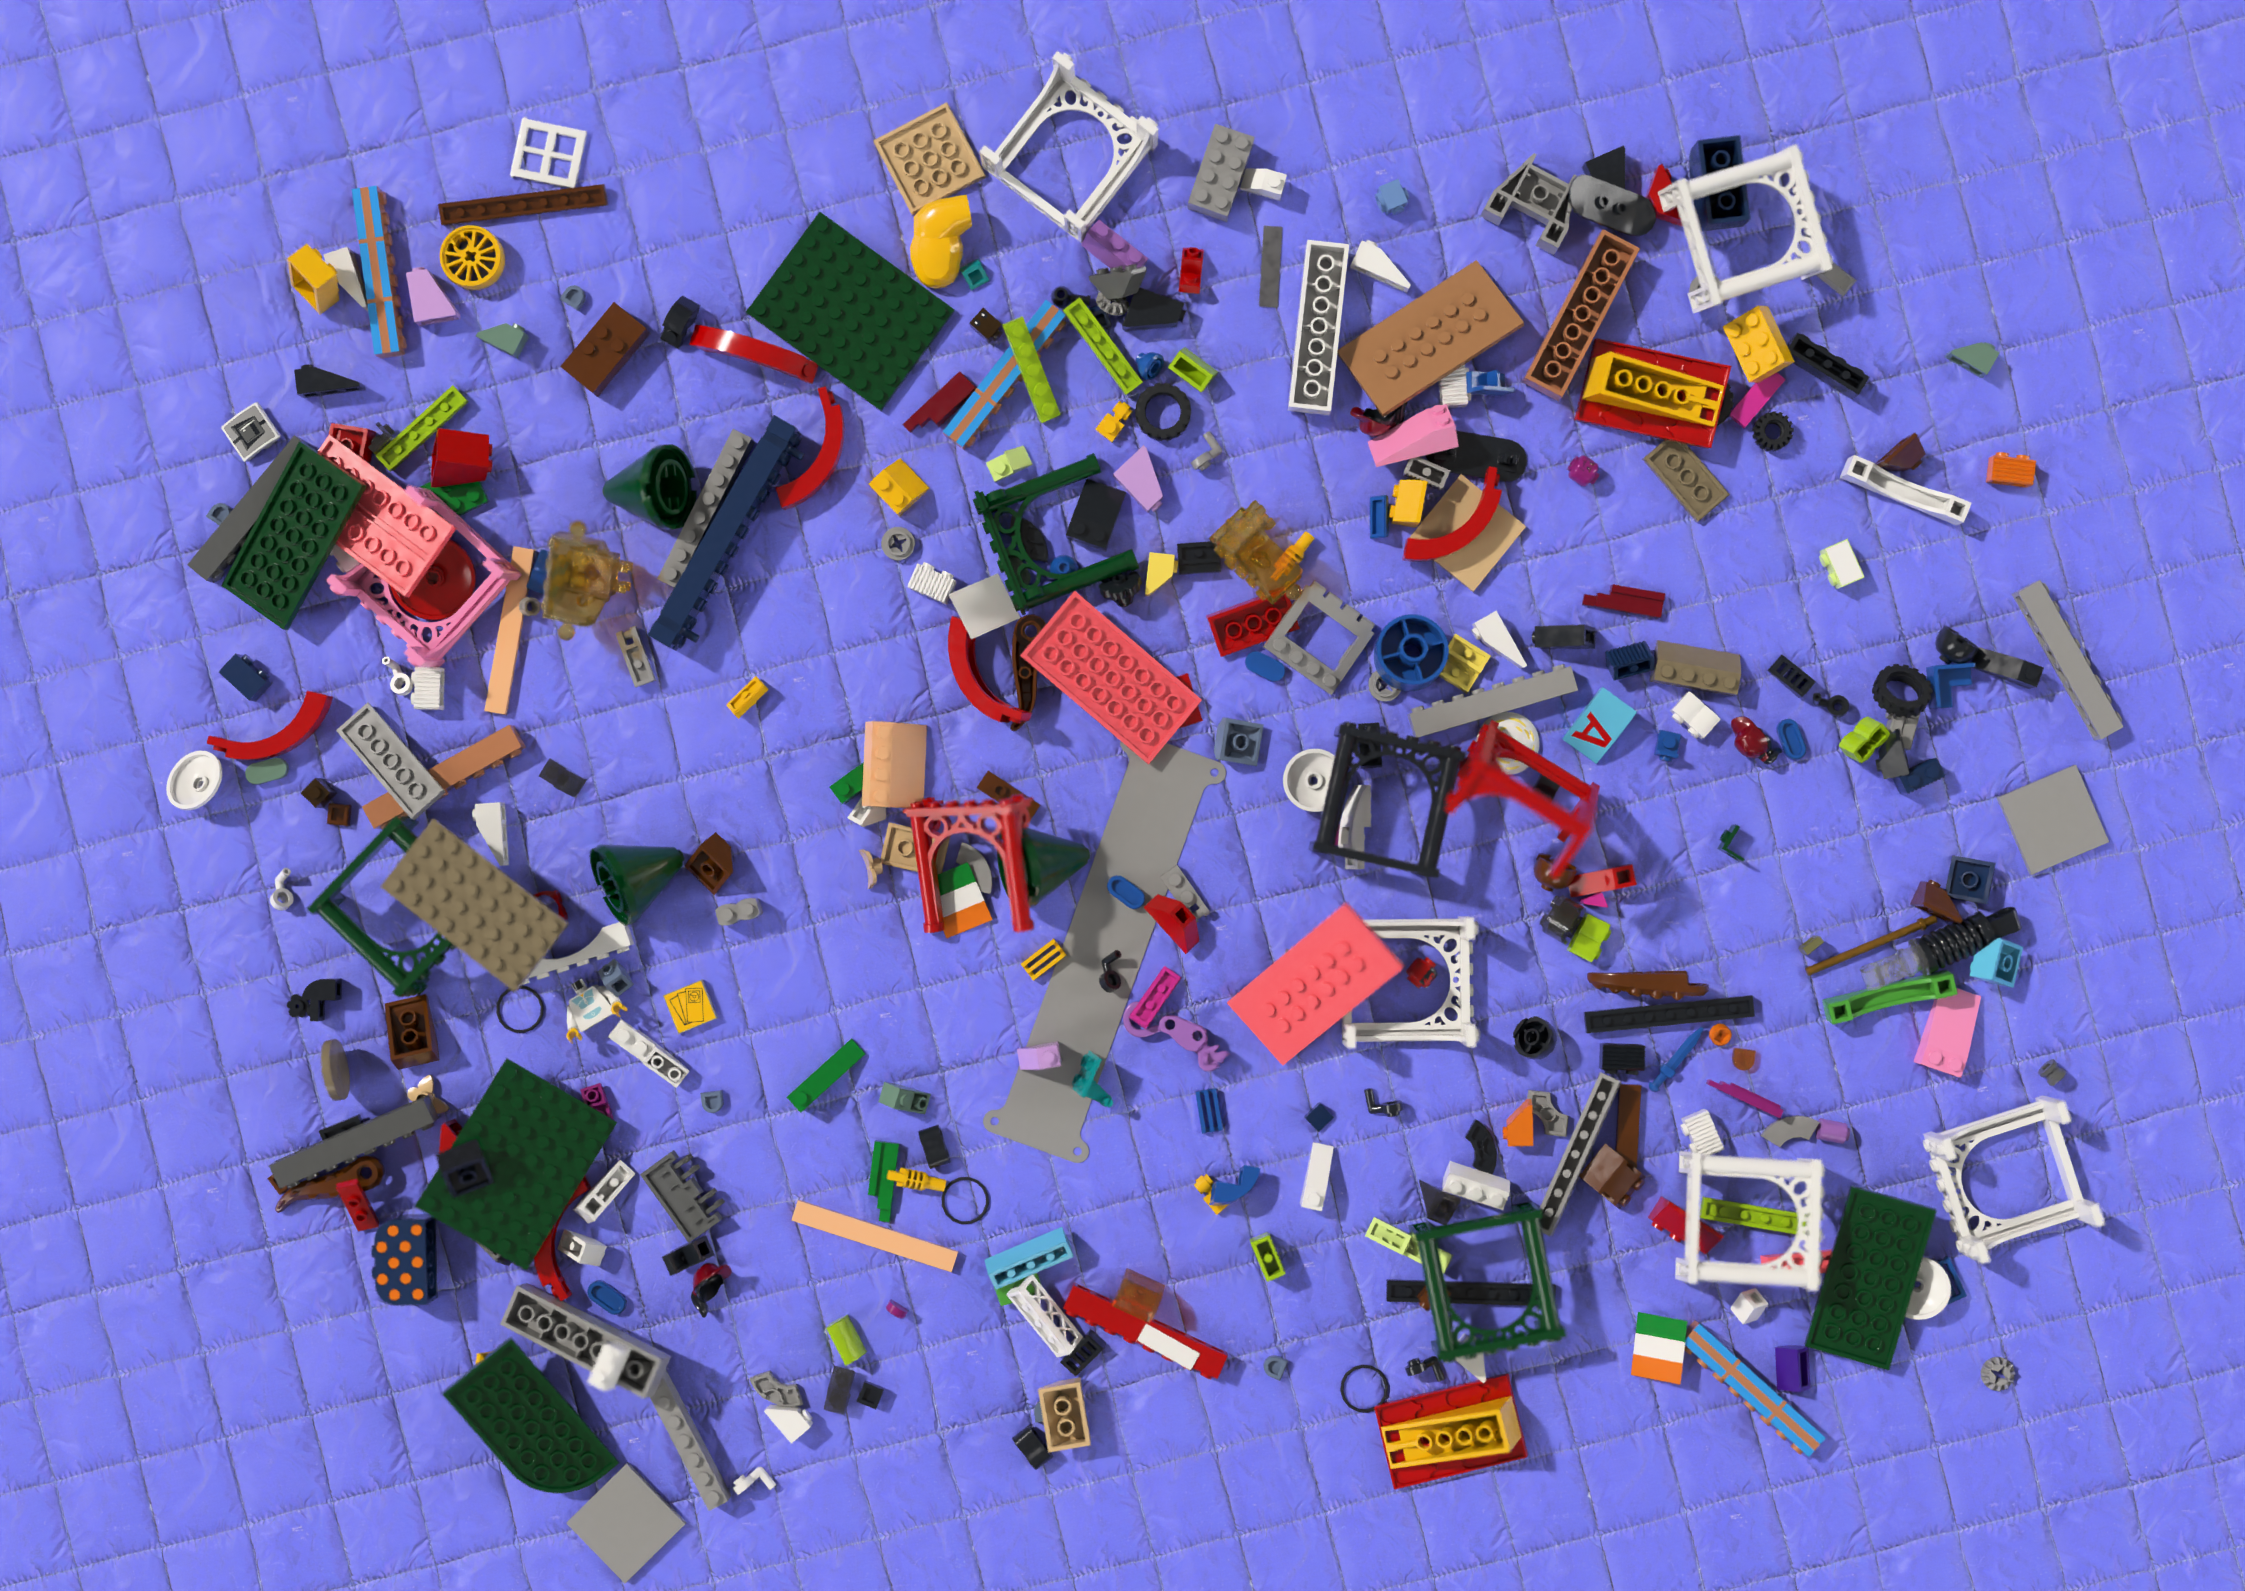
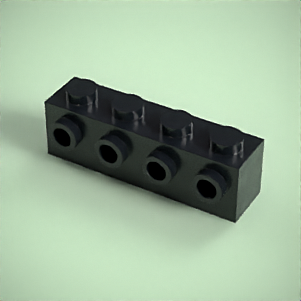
M1795 334L1787 344L1795 365L1851 399L1860 394L1869 379V376L1861 369L1849 365L1843 358L1831 354L1828 349L1815 344L1803 334Z

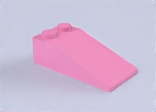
M1447 404L1435 405L1432 408L1425 409L1391 428L1385 434L1368 441L1376 467L1459 447L1456 427Z
M1956 988L1957 995L1934 999L1914 1063L1961 1078L1970 1050L1981 996Z

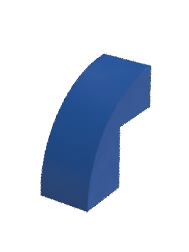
M1247 1165L1242 1166L1239 1171L1238 1185L1220 1181L1213 1183L1209 1205H1227L1243 1197L1256 1183L1261 1168Z

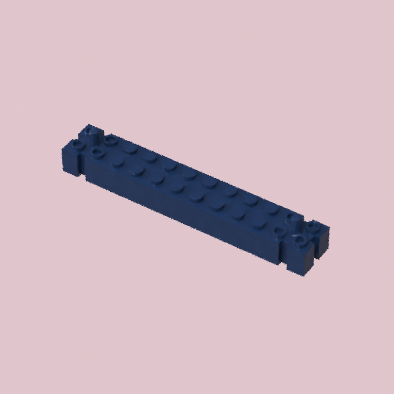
M775 415L773 416L764 436L759 440L662 608L660 616L647 634L648 636L675 651L683 647L687 638L695 643L698 641L700 636L691 631L697 622L695 618L698 612H702L705 609L709 593L713 594L718 586L716 581L720 575L723 576L729 566L727 565L730 557L733 558L738 552L739 547L737 545L739 541L746 538L750 522L757 519L760 513L758 508L762 502L765 503L770 496L769 489L772 484L776 485L781 476L779 472L782 467L788 465L791 456L801 461L805 453L797 449L802 438L800 437L801 433L795 426Z

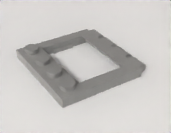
M1314 580L1310 586H1304L1263 648L1326 693L1332 695L1374 635L1371 630L1375 624L1365 616H1362L1357 621L1356 619L1360 613L1347 603L1340 609L1343 600L1330 591L1324 597L1323 594L1326 588ZM1308 602L1358 636L1338 661L1339 664L1334 671L1285 636Z

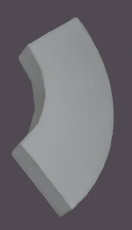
M962 842L956 862L960 865L968 862L980 891L991 894L992 874L987 861L977 849Z
M1789 1116L1771 1123L1760 1136L1781 1147L1785 1141L1792 1138L1801 1137L1809 1140L1820 1122L1806 1116Z
M770 1370L749 1378L752 1386L762 1398L782 1407L803 1405L797 1383H781L774 1378Z

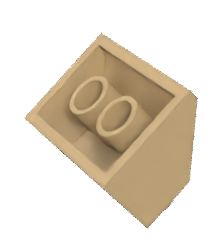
M1081 1378L1061 1380L1038 1388L1048 1452L1090 1446L1091 1437Z

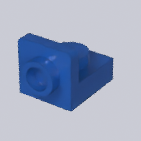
M1659 730L1654 755L1660 756L1659 760L1672 762V759H1678L1679 754L1677 752L1681 734Z

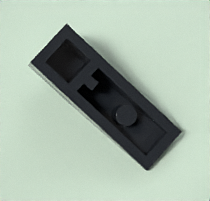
M302 365L301 369H294L297 395L303 398L366 390L365 385L360 382L314 367V365Z
M1979 647L1977 654L1971 661V663H1975L1974 669L2027 689L2037 687L2044 667L1981 647Z

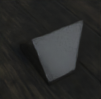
M1419 1180L1427 1218L1446 1225L1460 1204L1461 1198L1442 1191V1188Z

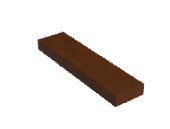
M1621 1084L1618 1090L1615 1151L1637 1169L1641 1085Z

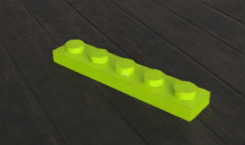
M1080 297L1062 310L1125 395L1142 383V380Z
M1020 316L1002 324L1040 423L1061 415L1024 318Z
M452 385L375 456L390 472L394 471L469 401Z
M1702 1196L1699 1217L1702 1219L1797 1235V1212ZM1802 1221L1803 1227L1806 1226V1221Z

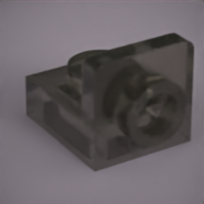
M380 422L375 424L383 432L382 435L374 437L371 445L368 447L375 455L395 438L393 436L394 430L387 423L384 426Z

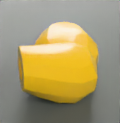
M967 194L939 199L925 204L914 216V237L910 246L911 263L917 278L926 287L935 289L946 287L953 283L958 276L963 256V245L960 236L972 227Z

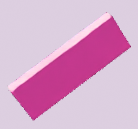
M1777 372L1759 383H1754L1732 409L1729 416L1745 428L1786 379Z
M1164 966L1129 1015V1018L1146 1029L1181 977Z

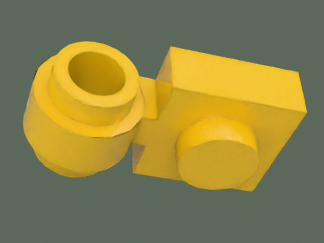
M1119 401L1112 410L1115 416L1113 417L1107 413L1095 430L1112 443L1125 427L1120 420L1126 421L1132 414L1131 406L1126 402L1122 403Z
M1205 1174L1196 1179L1194 1186L1201 1194L1204 1192L1208 1193L1203 1197V1200L1209 1205L1212 1184L1214 1182ZM1229 1204L1209 1206L1217 1215Z

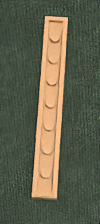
M513 546L511 564L522 575L517 581L511 580L506 586L484 710L487 712L507 715L524 614L519 610V603L522 599L528 597L529 588L526 585L533 569L536 551L534 549Z
M802 1200L797 1201L791 1220L952 1272L958 1254L956 1250Z

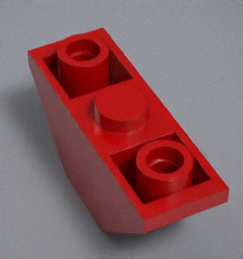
M1661 164L1654 171L1646 198L1653 204L1656 218L1683 227L1677 207L1663 212L1658 192L1672 184V177L1669 170L1665 169L1663 164Z
M1157 894L1144 906L1145 910L1185 954L1200 941L1196 917L1181 901Z

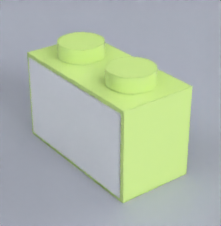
M1848 539L1819 551L1820 562L1823 567L1827 568L1829 573L1828 580L1836 589L1864 578Z

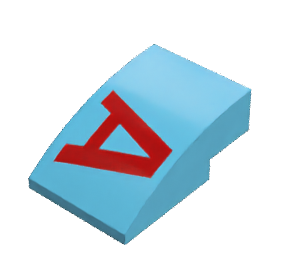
M1602 687L1590 703L1586 705L1562 740L1597 764L1637 711Z

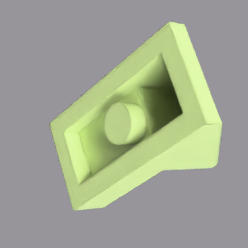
M1024 446L1004 451L1005 454L986 462L994 482H998L1033 465Z

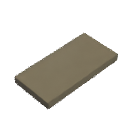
M1664 440L1642 459L1696 523L1730 495L1687 444Z

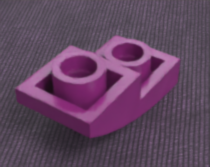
M601 1083L580 1089L584 1103L613 1119Z

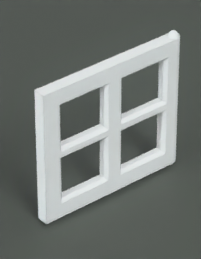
M523 117L510 172L511 178L518 177L566 188H575L587 131L529 120ZM529 129L548 132L545 150L525 146ZM557 134L576 138L573 156L554 152ZM524 152L543 155L540 173L520 169ZM552 158L572 161L568 179L549 175Z

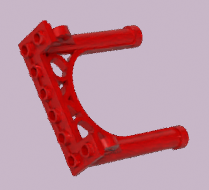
M1024 794L1012 795L1011 798L1002 799L1000 802H995V799L982 800V803H977V800H966L964 803L952 800L947 801L946 804H944L943 800L935 801L934 797L922 799L920 802L910 803V807L903 809V813H906L907 817H910L925 920L923 923L925 933L945 930L936 857L941 844L949 836L962 832L977 834L987 839L1000 853L1005 866L1013 932H1026L1034 929V921L1030 915L1021 847L1022 829H1026L1030 822V815L1026 808L1031 806L1030 802L1033 801V797H1024ZM957 815V821L952 825L948 816ZM969 815H980L977 823L972 821ZM986 818H992L996 822V830L993 833L985 826ZM941 821L944 824V831L942 834L937 832L940 828ZM1000 833L1003 835V842L998 838Z

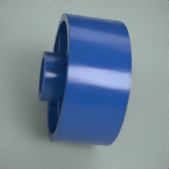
M1403 615L1390 621L1382 630L1374 647V664L1378 674L1388 685L1402 691H1417L1428 687L1438 678L1447 663L1449 646L1446 635L1434 621L1421 615ZM1406 645L1417 647L1420 656L1417 658L1407 656L1403 647Z

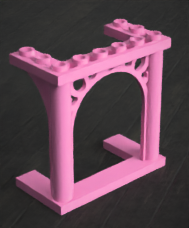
M409 485L404 492L419 506L437 511L487 558L483 565L492 572L454 615L438 622H422L405 614L396 604L390 590V585L381 578H374L376 574L363 564L358 565L344 575L331 574L326 581L331 585L330 589L339 596H357L361 600L360 604L365 609L372 610L380 623L387 624L392 629L391 633L394 636L406 641L408 649L404 653L409 657L407 660L413 666L441 667L445 662L443 657L508 583L511 580L517 581L522 574L433 491ZM374 583H381L384 586V591L380 594H374L371 592V586ZM386 597L388 599V603L384 605L385 602L379 599ZM397 613H401V618L397 617ZM413 624L418 627L417 634L415 629H411ZM438 626H441L444 629L439 632L441 634L438 637V630L436 628ZM426 627H429L432 631L430 642L424 641L422 636L423 630Z

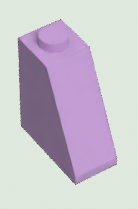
M424 267L413 268L412 272H406L413 318L416 324L423 326L461 319L460 314L430 271Z
M1143 445L1113 473V477L1148 513L1150 510L1155 512L1163 504L1161 502L1163 495L1147 448Z
M1058 1041L1017 1049L1020 1070H1040L1061 1066L1062 1059Z

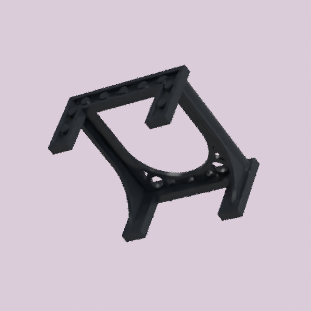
M1344 722L1335 727L1334 736H1338L1337 748L1316 842H1310L1308 850L1438 878L1440 869H1437L1449 815L1445 811L1447 806L1445 800L1451 791L1454 792L1459 765L1461 761H1464L1466 752L1461 751V747L1454 745L1440 747V742L1428 740L1427 743L1419 742L1418 737L1407 735L1406 739L1398 737L1399 733L1386 731V734L1377 733L1378 729L1365 726V730L1356 728L1357 724L1351 722ZM1359 742H1365L1369 745L1370 754L1368 756H1363L1359 752ZM1372 742H1375V744L1378 747L1382 745L1383 750L1380 752L1375 751L1374 744ZM1397 748L1402 749L1401 754L1396 753ZM1353 752L1359 758L1358 763H1352V760L1355 758L1352 757ZM1417 753H1419L1418 756H1422L1425 753L1428 754L1422 761L1415 759ZM1379 756H1398L1407 759L1423 772L1429 783L1431 806L1418 864L1335 846L1349 782L1356 770L1370 759ZM1433 757L1439 760L1438 767L1434 770H1427L1425 768L1426 761ZM1441 772L1440 776H1437V782L1433 781L1432 775Z

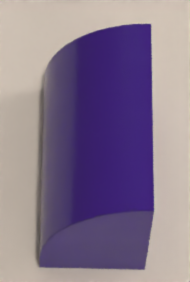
M1798 1345L1775 1347L1777 1390L1802 1392L1811 1389L1809 1347Z

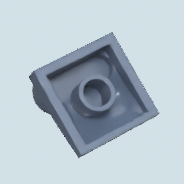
M1222 718L1217 727L1214 745L1216 759L1257 766L1264 725Z

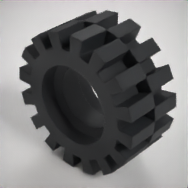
M1776 411L1768 412L1761 416L1755 422V427L1752 429V432H1754L1752 436L1753 439H1756V445L1759 444V448L1762 450L1765 448L1766 451H1777L1787 445L1793 437L1791 435L1792 432H1794V428H1791L1792 421L1789 422L1787 420L1789 417L1787 415L1783 416L1781 412L1776 413ZM1768 424H1776L1780 428V436L1777 439L1767 437L1765 429Z

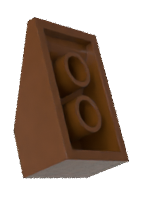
M424 994L385 1003L390 1059L395 1067L400 1070L439 1061L438 1042L427 995Z

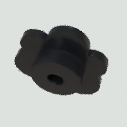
M299 994L292 995L291 1001L287 1002L289 1015L292 1017H304L307 1012V1006L310 1004L307 1002L308 1000H302Z

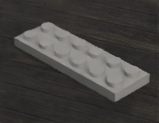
M367 702L336 730L411 819L416 820L446 793L370 703Z

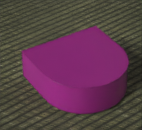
M892 1299L886 1306L887 1311L900 1319H904L908 1312L906 1308Z

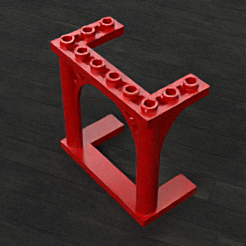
M1491 720L1488 725L1485 723L1482 726L1476 739L1477 742L1475 740L1472 741L1467 749L1470 753L1464 758V761L1460 762L1457 774L1459 780L1456 784L1459 787L1455 792L1451 791L1447 796L1445 811L1453 815L1461 804L1481 795H1501L1523 805L1560 828L1557 838L1562 842H1565L1569 835L1573 836L1550 869L1549 875L1557 880L1593 829L1600 786L1594 782L1588 785L1499 730V723ZM1497 758H1510L1520 761L1581 799L1570 813L1507 774Z

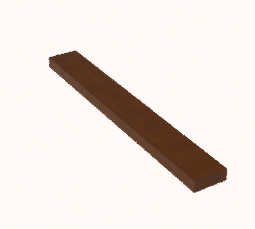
M605 184L441 203L438 204L441 225L606 206L608 205Z

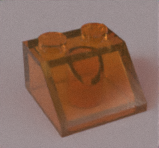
M1126 1268L1111 1306L1150 1323L1162 1299L1165 1285Z

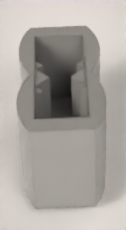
M758 898L743 899L737 904H725L715 910L719 925H732L741 920L757 918L763 914L760 899Z

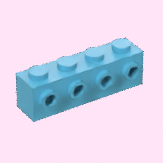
M1060 1227L984 1260L988 1275L995 1289H999L1074 1256L1064 1229Z

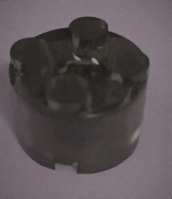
M1556 895L1550 904L1552 909L1548 915L1544 914L1539 925L1542 926V932L1563 944H1567L1568 942L1565 939L1573 937L1583 919L1580 917L1581 911L1585 913L1586 908L1564 895L1561 897Z

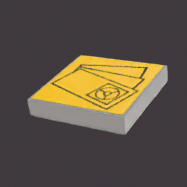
M703 979L663 995L678 1034L718 1018Z

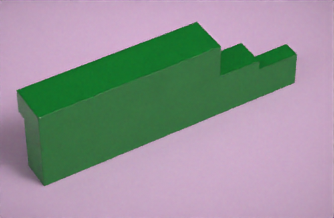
M875 1140L868 1195L878 1196L877 1209H880L879 1221L890 1222L895 1181L887 1179L888 1170L896 1171L900 1143Z

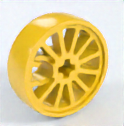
M467 225L453 230L444 239L440 249V263L445 275L457 286L467 290H481L493 285L500 278L505 266V253L500 241L490 231L479 226ZM477 236H484L480 243L476 246ZM468 241L467 247L459 250L460 243ZM488 241L492 242L493 246L481 250ZM493 251L496 252L495 258L483 256ZM471 255H474V257H475V259H476V260L473 261V262L471 261V258H470ZM451 256L460 258L450 263ZM484 261L495 263L492 270L484 265ZM461 265L457 272L453 274L452 268ZM481 267L489 272L484 278H482L479 271ZM467 268L466 280H461L459 277ZM473 269L478 277L476 281H471Z

